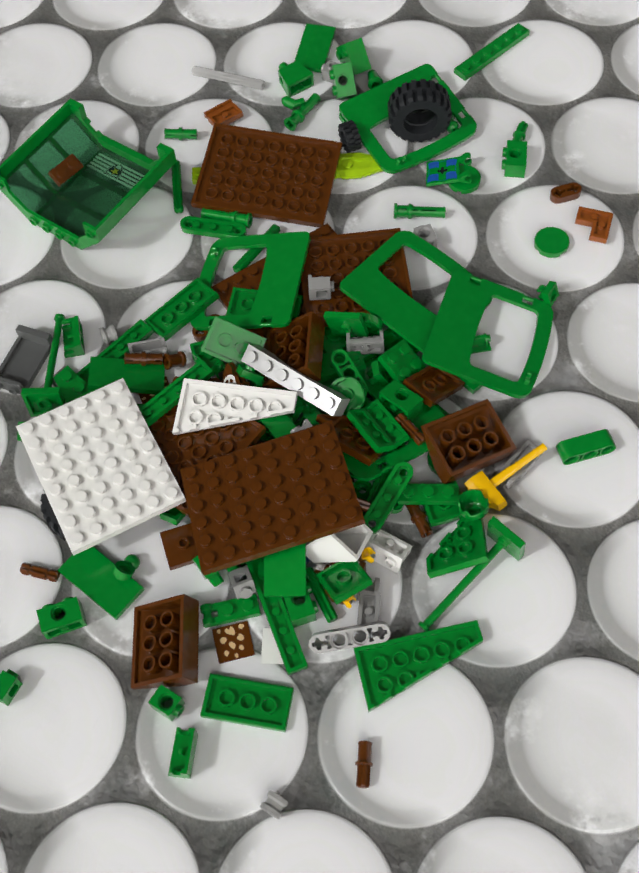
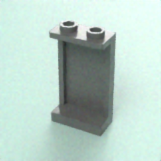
M18 324L15 329L18 337L0 366V390H8L14 395H21L22 388H30L50 354L53 339L49 333Z

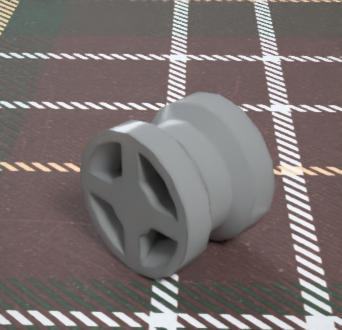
M113 324L109 325L108 328H99L105 345L118 339Z
M269 790L268 798L265 802H262L260 808L276 819H279L281 811L287 807L288 801Z

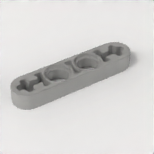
M378 621L316 632L309 640V647L314 653H325L383 643L389 639L391 629L386 622ZM378 627L387 630L383 637H380V634L377 633L373 634V639H369L370 632L368 628H372V632H377ZM356 631H364L366 638L363 641L356 640L354 637ZM336 634H342L345 637V642L343 644H336L333 637ZM330 635L331 646H328V642L322 643L320 648H318L317 644H313L316 638H319L320 641H326L327 636Z

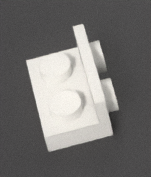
M380 530L378 533L371 535L365 548L370 547L376 552V554L370 555L375 562L398 573L413 546Z

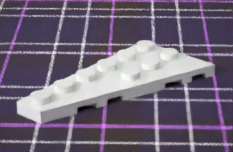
M184 378L172 433L173 435L295 413L298 393L295 391Z

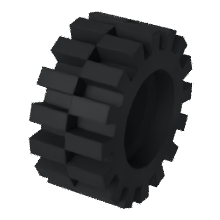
M352 120L338 125L340 141L347 153L359 150L362 146L361 136L358 133L359 130Z

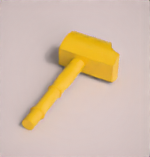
M542 443L490 480L481 471L464 483L467 490L482 491L483 496L488 498L489 508L501 511L507 506V501L496 487L530 461L539 457L540 454L547 450V447Z

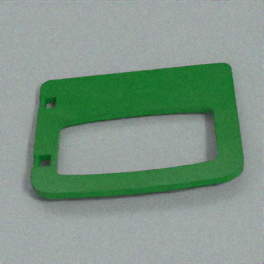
M430 64L421 65L339 105V112L346 122L354 121V124L357 126L356 128L359 130L358 133L361 136L362 144L378 166L389 174L404 171L430 160L464 142L476 132L475 120L468 114L465 107ZM432 78H436L438 83L448 91L451 112L461 127L419 150L395 159L390 158L370 130L389 119L388 100L397 87H402L403 83H410L411 80L415 79L416 81L420 79L429 81ZM462 112L465 117L461 118L458 113Z
M303 231L224 237L214 242L199 278L209 287H212L215 274L225 251L267 248L262 278L250 312L246 315L216 317L243 329L288 326L292 321L311 240L310 234ZM207 308L190 321L192 327L196 330L206 331L210 329L215 316H206ZM272 319L271 322L263 323V320Z
M399 231L340 282L339 288L344 294L369 313L378 317L382 323L423 353L437 315L399 289L378 268L403 246H408L450 275L455 270L470 272L410 231ZM470 280L471 283L480 285V283ZM493 298L489 300L486 308L490 305Z
M455 270L451 275L425 346L422 361L429 366L513 398H525L531 393L544 360L552 328L553 310L542 300L528 297L523 293L489 280L475 277L465 271ZM470 280L476 281L480 283V285L473 284L470 282ZM491 298L500 299L534 312L537 315L534 338L527 362L519 380L516 382L470 364L475 335L484 310ZM522 299L531 302L532 305L522 302Z
M379 356L365 362L366 369L359 371L367 384L368 394L374 400H379V392L387 386H382L379 382L371 385L368 382L370 377L366 372L372 369L371 363L376 361ZM353 373L344 375L345 377H353V378H354V374H353ZM388 373L389 383H391L393 378ZM339 377L327 380L321 384L330 387ZM299 396L304 405V409L301 412L304 419H308L312 426L319 425L316 422L317 415L321 414L318 408ZM423 403V412L411 422L419 429V432H422V425L442 418L445 415L436 405L430 408ZM409 436L410 439L407 440L409 442L407 445L377 459L370 466L361 463L349 454L343 452L349 474L359 481H371L382 476L383 473L391 469L393 470L397 463L409 462L428 452L426 441L421 445H417L414 439H411ZM385 462L388 464V466L382 469L378 468L379 465Z

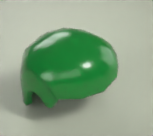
M470 489L459 495L458 509L460 514L467 520L477 521L484 518L489 512L488 498L483 496L482 491Z

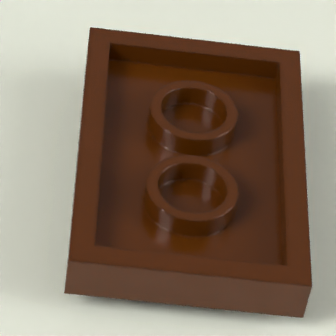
M428 366L404 379L403 384L412 392L419 394L423 398V403L431 408L463 389L465 382L456 375Z

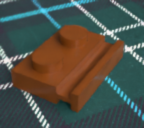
M228 99L204 112V116L212 126H214V123L228 125L243 117V111L231 99Z

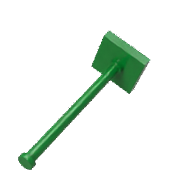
M56 314L54 317L55 328L44 388H22L21 396L31 417L40 416L66 404L60 387H52L62 330L61 321L65 319L63 314Z
M493 516L488 521L487 535L496 544L488 552L489 561L475 565L423 622L420 621L418 623V626L424 632L429 631V627L502 549L519 561L524 556L526 542Z

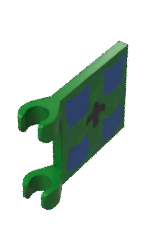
M467 152L460 157L428 161L426 186L455 182L471 183L470 171H464L460 174V164H472L471 154Z

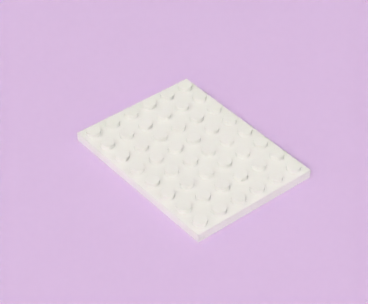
M123 378L16 426L73 555L83 552L186 502L172 471Z

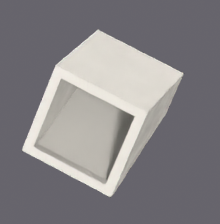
M363 524L307 542L306 556L313 563L356 562L373 531Z

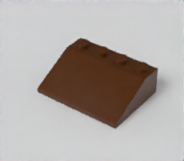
M313 311L292 319L291 323L286 327L268 330L266 349L274 353L293 369L318 382L321 380L325 323ZM263 375V388H284Z
M488 399L421 427L434 469L443 484H449L510 457L517 449Z
M181 594L134 607L131 689L158 688L161 684L165 687H180L198 683V600Z

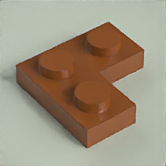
M579 206L575 224L592 227L589 240L606 244L613 213Z

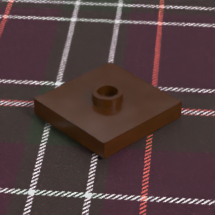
M191 523L160 532L170 570L193 564L192 559L198 556Z

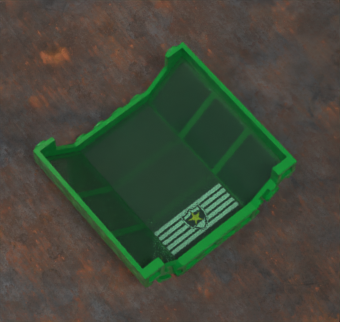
M70 98L0 165V191L26 216L32 225L39 226L45 232L55 235L59 240L63 239L72 247L82 250L99 243L177 161L174 149L162 143L157 146L159 158L152 160L104 136L99 130L96 132L90 125L91 121L86 115L83 104ZM73 153L84 167L59 187L48 173Z

